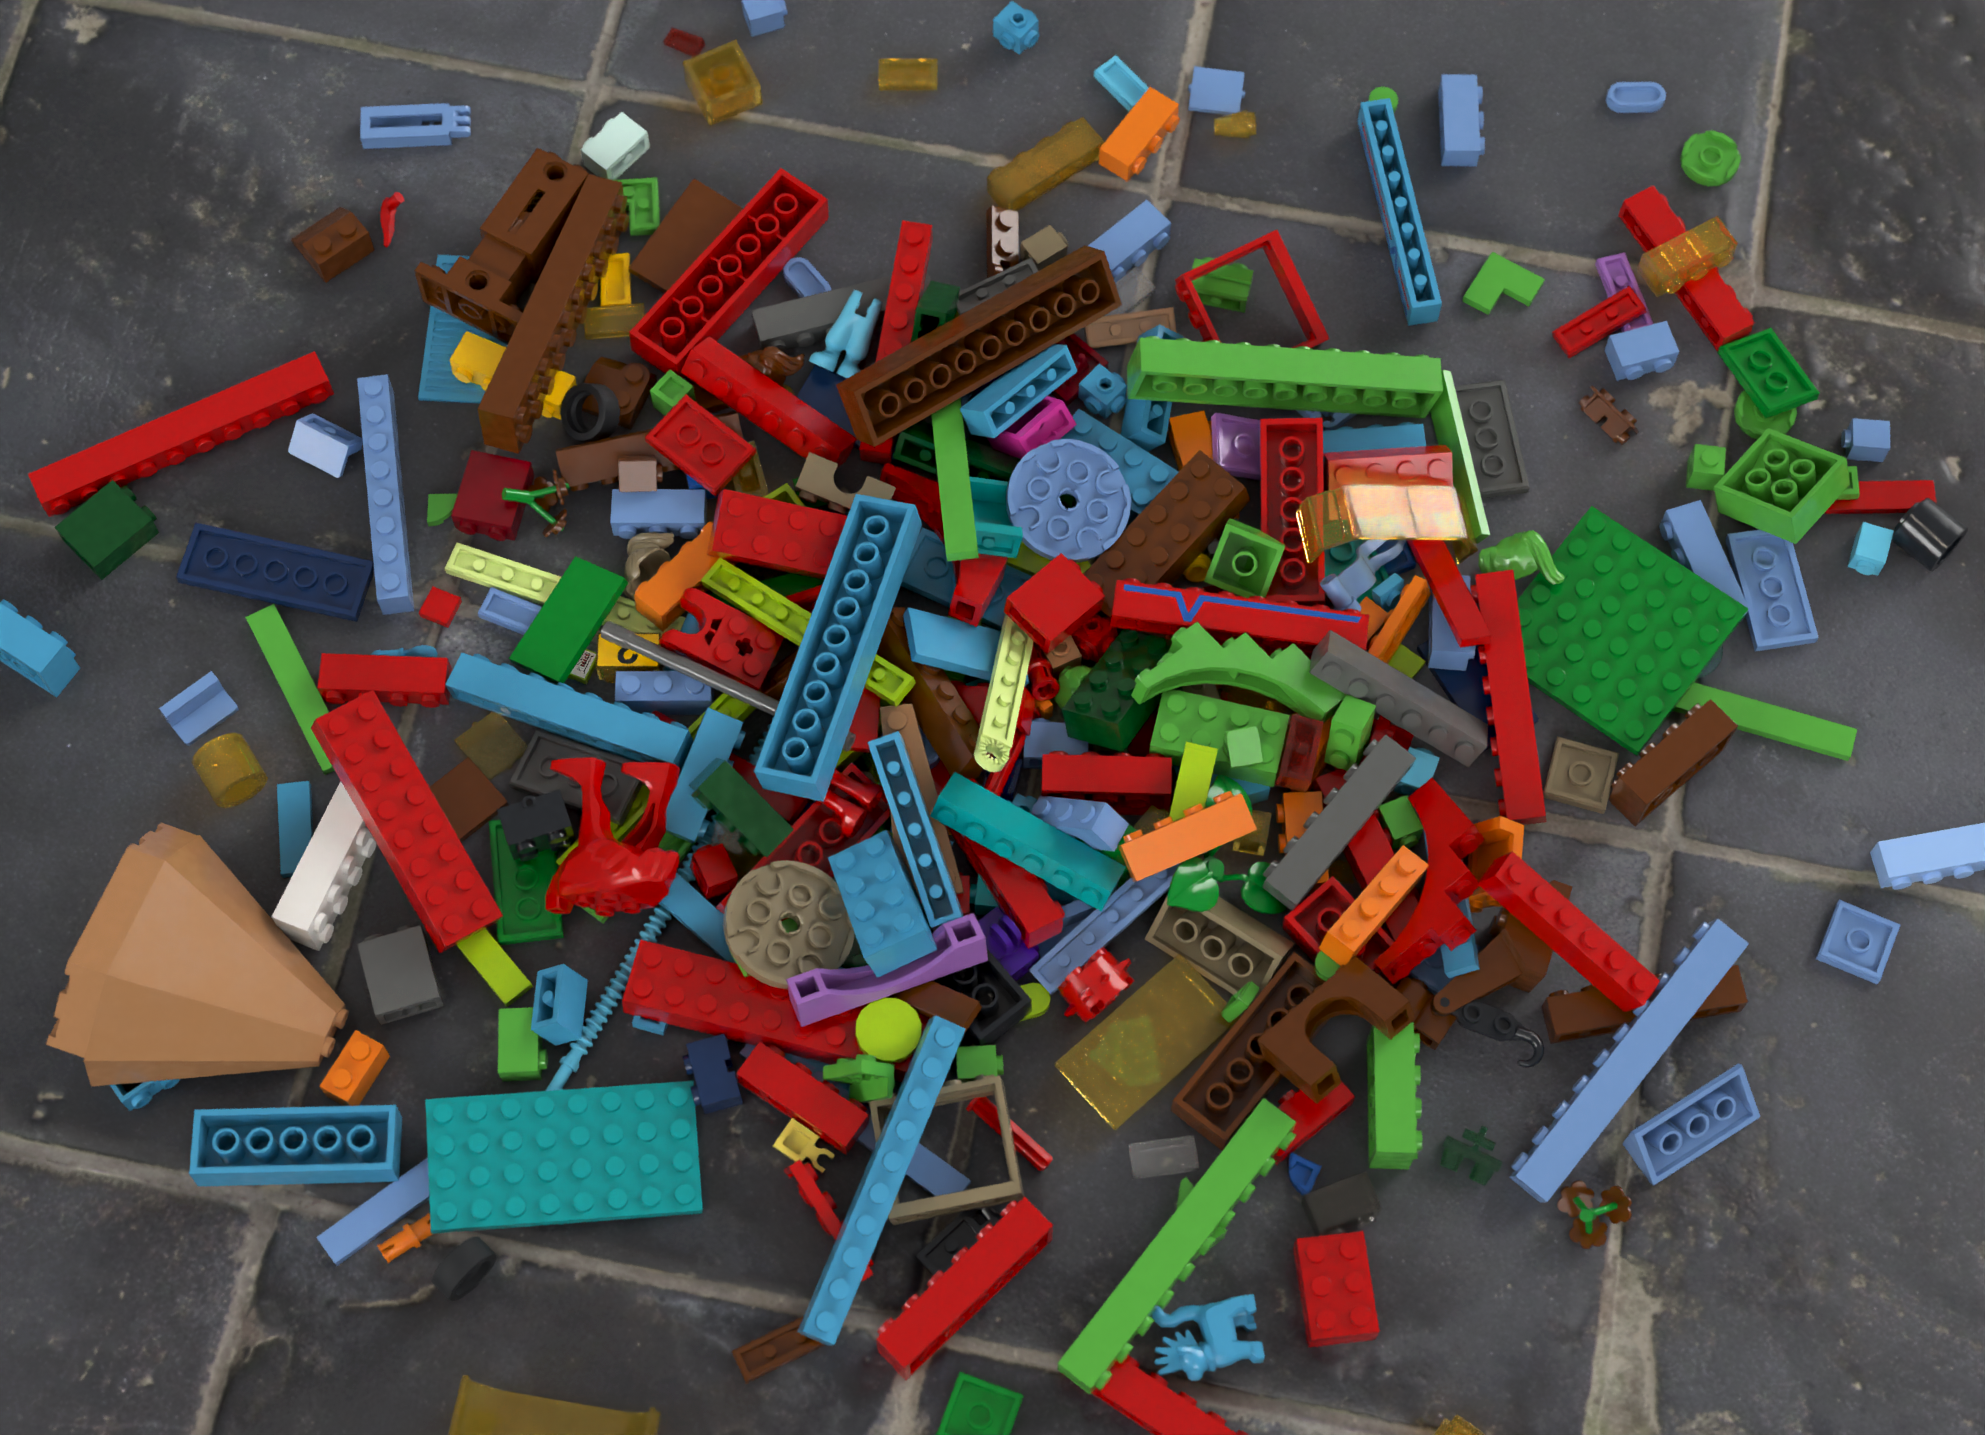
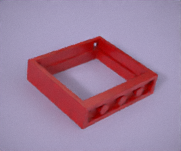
M1277 229L1194 268L1175 279L1177 283L1175 285L1176 293L1182 302H1186L1190 310L1188 313L1189 320L1195 329H1199L1203 337L1202 342L1209 340L1220 341L1192 281L1263 248L1307 339L1292 348L1300 346L1313 348L1330 339Z

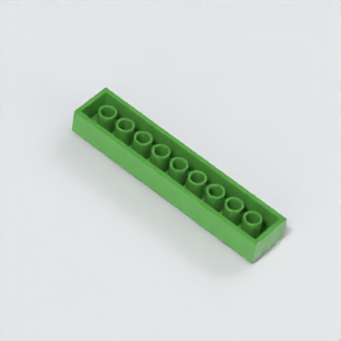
M1147 336L1139 339L1127 364L1128 399L1425 418L1443 392L1441 358H1430L1428 355L1400 356V354L1394 352L1371 354L1365 350L1342 352L1336 348L1313 350L1306 346L1285 348L1277 344L1256 346L1247 342L1227 344L1217 340L1198 342L1187 338L1169 340L1161 339L1157 336Z

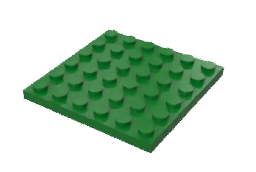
M1591 506L1552 555L1555 567L1565 577L1564 581L1553 585L1545 579L1540 571L1517 600L1528 683L1638 756L1745 617L1748 608Z

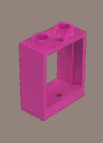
M1046 396L996 438L987 437L993 449L1022 459L1033 448L1035 449L1050 443V441L1061 439L1077 424L1062 400Z

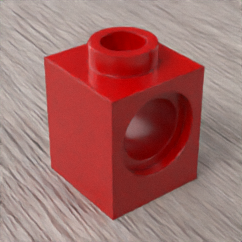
M723 843L716 846L712 844L704 845L693 854L690 868L704 898L709 899L726 893L736 886L738 874Z

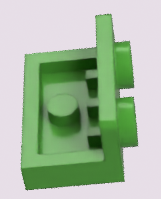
M856 1055V1060L837 1059V1064L823 1066L822 1080L850 1084L849 1100L853 1098L860 1103L889 1099L893 1096L895 1086L894 1064L877 1062L876 1056Z

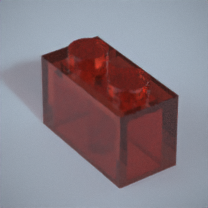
M1292 714L1286 730L1275 780L1276 786L1306 793L1312 780L1324 725L1323 721Z

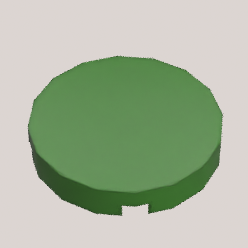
M1705 131V133L1692 135L1685 142L1680 161L1687 177L1694 182L1705 186H1720L1729 182L1736 175L1741 156L1736 149V143L1730 137L1717 131Z
M1744 390L1736 401L1734 414L1740 429L1751 438L1758 439L1768 428L1786 435L1794 425L1797 409L1793 408L1765 419Z

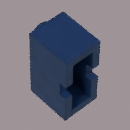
M725 1033L687 1043L688 1055L683 1056L687 1075L694 1074L696 1085L690 1087L695 1106L702 1104L704 1114L743 1104L735 1071H727L728 1068L733 1067Z

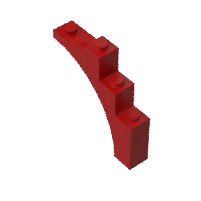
M886 462L881 472L880 481L896 487L892 499L916 505L920 518L934 530L945 545L939 483ZM978 553L979 558L952 561L956 584L948 616L977 627L1003 580L1008 557Z
M1433 778L1408 797V800L1420 817L1426 834L1427 864L1429 866L1422 894L1406 927L1394 943L1374 961L1393 985L1406 977L1424 959L1432 956L1442 944L1445 943L1452 951L1457 946L1464 944L1477 931L1456 905L1463 899L1470 897L1474 890L1479 887L1477 884L1479 881L1461 860L1466 855L1474 852L1485 841V838Z

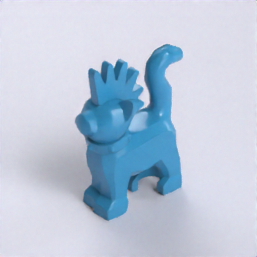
M1254 1294L1231 1297L1221 1302L1201 1306L1178 1307L1171 1314H1165L1163 1309L1158 1306L1151 1316L1160 1327H1176L1185 1321L1193 1320L1198 1323L1203 1342L1197 1344L1189 1330H1186L1185 1338L1179 1332H1175L1176 1341L1163 1337L1162 1342L1170 1348L1157 1347L1155 1349L1156 1353L1166 1356L1156 1359L1154 1362L1155 1365H1167L1158 1371V1375L1162 1376L1183 1370L1186 1372L1189 1380L1198 1381L1203 1377L1206 1370L1215 1372L1216 1368L1230 1366L1239 1360L1249 1359L1253 1364L1263 1362L1265 1356L1262 1342L1237 1340L1235 1330L1237 1327H1243L1247 1332L1257 1329L1254 1317L1250 1315L1256 1312Z

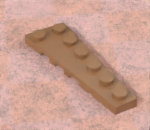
M911 703L898 705L897 707H880L883 736L897 731L902 735L930 816L938 794L914 706ZM891 813L893 840L900 849V852L903 856L904 862L911 877L918 898H920L897 827L895 825ZM930 817L956 894H963L964 889L947 827Z

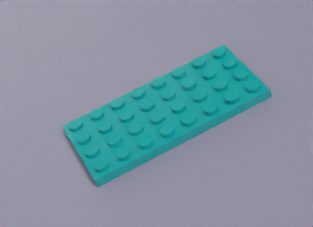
M693 1081L425 1099L431 1234L701 1214L703 1208L696 1112L690 1088L694 1086Z

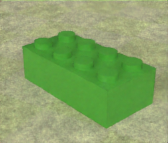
M1172 689L1162 693L1149 754L1158 753L1165 757H1172V765L1180 766L1186 742L1217 748L1218 751L1212 774L1225 775L1229 778L1274 787L1290 715ZM1257 726L1263 764L1231 769L1224 742L1225 732Z
M1411 1022L1391 1040L1372 1025L1366 1040L1369 1168L1409 1169L1413 1159L1418 1158V1151L1422 1150V1131L1416 1130L1417 1118H1421L1422 1104L1421 1098L1415 1097L1417 1086H1420L1421 1081L1420 1065H1415L1416 1053L1420 1051L1419 1033H1414V1022Z

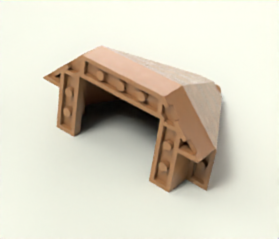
M160 823L155 832L149 831L140 838L139 845L132 843L127 847L74 948L65 970V974L69 975V982L66 988L59 993L54 1017L58 1018L48 1036L47 1045L83 1057L91 1087L319 1067L324 1056L329 1057L335 1045L333 1036L337 1028L342 1029L344 1027L349 1011L346 1010L344 1002L200 835Z

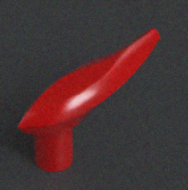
M395 192L390 198L386 197L381 205L380 220L384 233L385 247H389L394 234L396 208L404 201L403 195L399 192Z

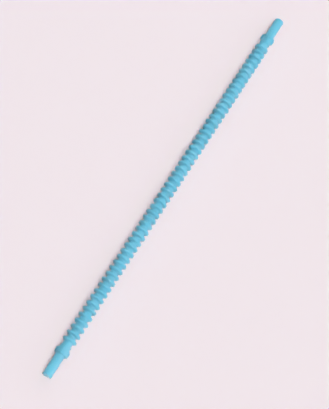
M763 732L764 739L758 740L760 746L754 747L755 754L749 755V763L754 766L757 764L768 732ZM716 815L711 816L713 822H709L708 830H706L703 839H697L698 846L694 845L692 847L694 852L688 853L687 857L689 860L683 861L684 868L678 869L680 876L688 883L695 881L690 868L695 851L704 845L718 843V835L724 834L722 827L714 819ZM660 903L659 908H654L655 915L649 916L650 923L644 924L646 930L639 932L641 938L634 940L636 946L629 948L631 954L624 956L626 962L619 964L621 970L615 971L616 978L610 979L611 986L605 987L606 994L600 995L601 1002L595 1003L597 1009L590 1011L592 1017L585 1019L587 1025L583 1026L582 1039H578L575 1043H570V1052L560 1059L559 1063L561 1066L545 1091L561 1090L571 1073L577 1072L582 1055L588 1054L586 1048L593 1046L591 1040L598 1038L596 1032L603 1030L601 1024L608 1022L606 1016L613 1014L611 1008L617 1007L618 1003L616 1000L623 997L621 992L626 989L640 940L656 943V935L661 936L662 932L660 929L667 926L665 921L671 920L670 912Z

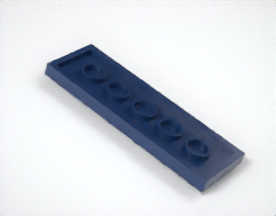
M195 523L176 579L182 584L358 622L374 574V563L370 560Z

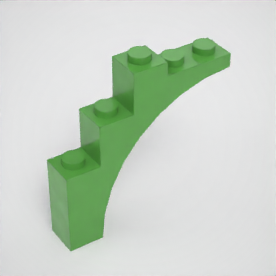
M1198 622L1187 629L1181 627L1174 633L1170 639L1172 645L1168 653L1158 661L1155 668L1152 670L1146 668L1135 678L1137 684L1131 694L1140 705L1159 693L1181 686L1197 684L1231 685L1253 690L1279 701L1297 712L1316 729L1335 715L1346 696L1343 692L1310 673L1311 660L1294 643L1285 650L1277 649L1269 657L1246 632L1237 639L1229 638L1221 646Z

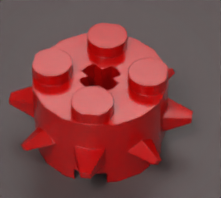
M1102 947L1088 959L1089 961L1082 968L1078 966L1067 975L1065 981L1057 987L1060 995L1069 1004L1064 1016L1070 1017L1077 1014L1086 1024L1090 1019L1095 1018L1112 1004L1123 989L1126 991L1135 982L1126 971L1131 964L1129 958L1118 962L1110 951Z

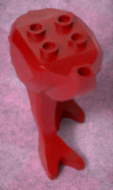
M592 757L551 761L550 770L570 778L571 781L577 782L582 787V817L578 846L564 859L553 876L546 892L547 911L554 914H569L573 906L577 905L594 909L596 915L604 917L614 916L615 912L619 911L638 914L641 909L654 908L669 894L670 886L676 877L680 857L674 850L665 851L660 849L659 843L666 833V809L670 797L678 784L680 774L678 766L671 762H627L622 764L621 772L641 781L642 784L648 787L650 794L641 820L619 842L612 834L610 812L601 794L606 763Z

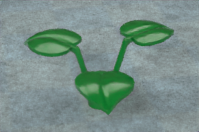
M1217 775L1213 784L1209 787L1205 808L1215 804L1213 797L1231 790L1233 796L1242 793L1252 816L1251 801L1245 790L1233 779L1225 775ZM1222 845L1204 853L1203 860L1193 857L1181 862L1172 877L1167 898L1168 906L1181 907L1194 912H1204L1213 908L1217 903L1219 896L1217 881L1222 883L1224 881L1242 880L1245 883L1241 888V897L1250 908L1264 914H1278L1286 910V906L1262 888L1267 879L1263 876V873L1270 863L1257 862L1252 864L1248 869V876L1245 874L1225 875L1223 874V863L1214 857V854Z

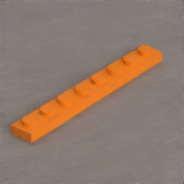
M1415 575L1411 583L1404 586L1395 609H1391L1387 613L1382 630L1371 639L1368 653L1386 664L1390 662L1431 595L1426 579ZM1333 717L1320 726V730L1315 738H1311L1306 744L1304 756L1299 764H1295L1291 768L1287 783L1292 792H1310L1315 783V778L1319 777L1327 763L1324 760Z

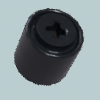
M1925 498L1921 502L1915 503L1901 518L1894 529L1895 533L1892 541L1933 572L1959 545L1966 535L1968 528L1930 498Z

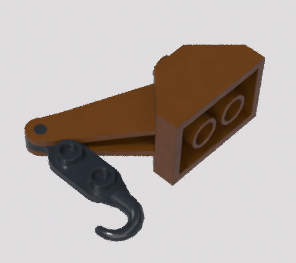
M1556 880L1548 882L1569 900L1572 886ZM1502 906L1498 916L1494 915L1488 933L1493 935L1491 942L1478 954L1480 969L1455 976L1433 997L1430 1002V1009L1437 1017L1443 1018L1453 1015L1463 1028L1497 1041L1522 1040L1530 1043L1534 1049L1533 1056L1528 1060H1518L1517 1065L1525 1068L1533 1067L1541 1061L1544 1055V1045L1539 1035L1523 1026L1509 1012L1479 1002L1478 1000L1509 984L1512 987L1530 993L1546 976L1553 950Z

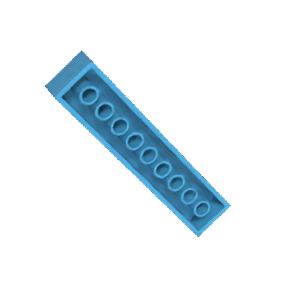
M860 494L855 495L754 770L762 789L824 802L922 527L916 505Z

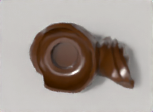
M769 346L763 350L758 349L738 357L782 386L787 376H792L803 367L805 355L800 354L795 357H789L778 347Z

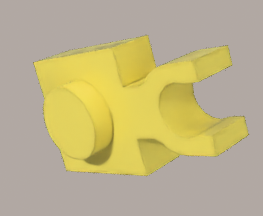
M793 1118L773 1145L774 1148L794 1162L798 1160L802 1162L805 1157L808 1158L812 1166L820 1173H823L825 1168L818 1164V1156L824 1154L830 1159H833L835 1154L827 1149H819L814 1146L819 1136Z

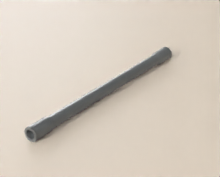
M607 621L601 630V638L624 649L635 651L770 715H775L779 700L646 640L611 621ZM848 732L842 750L848 752L852 748L856 738L854 733Z

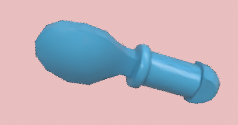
M420 645L409 650H404V648L376 650L371 655L437 657L438 653L436 648L432 646Z

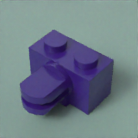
M998 906L978 921L986 938L987 949L1015 981H1018L1028 973L1029 969L1039 961L1038 951L1040 949L1038 945L1028 949L1022 941L1021 931Z

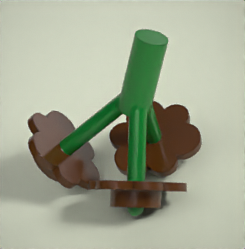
M553 470L554 482H548L545 477L539 476L535 479L534 485L529 487L528 491L503 488L502 491L503 500L527 503L549 522V525L542 532L545 537H548L551 532L557 535L560 531L564 530V526L567 523L564 519L567 516L565 508L555 517L548 513L551 506H555L558 503V497L561 505H565L564 496L569 495V484L566 483L564 477L558 478L556 470Z
M1581 1180L1574 1181L1570 1187H1563L1560 1191L1562 1197L1557 1201L1558 1209L1561 1212H1567L1570 1217L1575 1218L1580 1213V1218H1576L1573 1221V1228L1569 1232V1237L1573 1242L1580 1243L1584 1249H1589L1592 1245L1601 1247L1606 1243L1607 1237L1605 1233L1608 1231V1226L1606 1223L1600 1222L1598 1215L1609 1216L1613 1224H1617L1620 1221H1629L1632 1217V1212L1629 1208L1632 1204L1629 1196L1624 1195L1623 1189L1618 1185L1612 1186L1609 1190L1602 1191L1601 1197L1603 1201L1600 1203V1207L1595 1209L1592 1208L1593 1203L1591 1201L1594 1197V1192L1592 1189L1587 1188L1586 1184Z

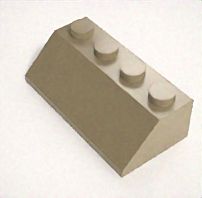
M1167 895L1145 937L1146 941L1231 994H1235L1246 983L1253 981L1260 988L1253 1001L1283 966L1295 944L1219 896L1213 908L1204 912H1194L1181 907L1168 906Z

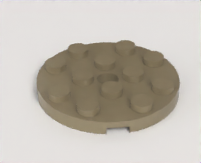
M775 861L771 862L770 865L756 870L753 869L737 883L729 896L724 910V935L733 957L752 977L773 987L788 989L786 979L816 968L839 969L849 955L853 945L855 932L837 883L820 869L805 863ZM783 918L793 919L797 923V930L786 933L781 920Z

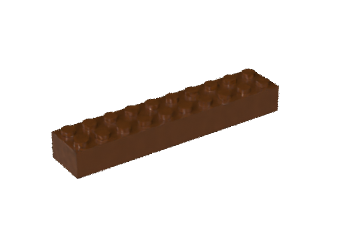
M588 174L478 406L484 445L519 454L524 443L527 444L530 441L533 430L532 425L535 419L541 417L543 412V401L546 395H550L553 391L556 372L561 371L564 367L565 353L568 347L572 348L575 343L577 327L579 324H583L586 319L587 306L589 301H594L597 295L600 277L604 278L606 276L608 258L610 254H616L619 236L621 232H626L628 228L629 215H626L625 209L627 196H624L622 182Z
M1084 245L838 383L836 386L856 439L875 447L1122 306L1105 251Z

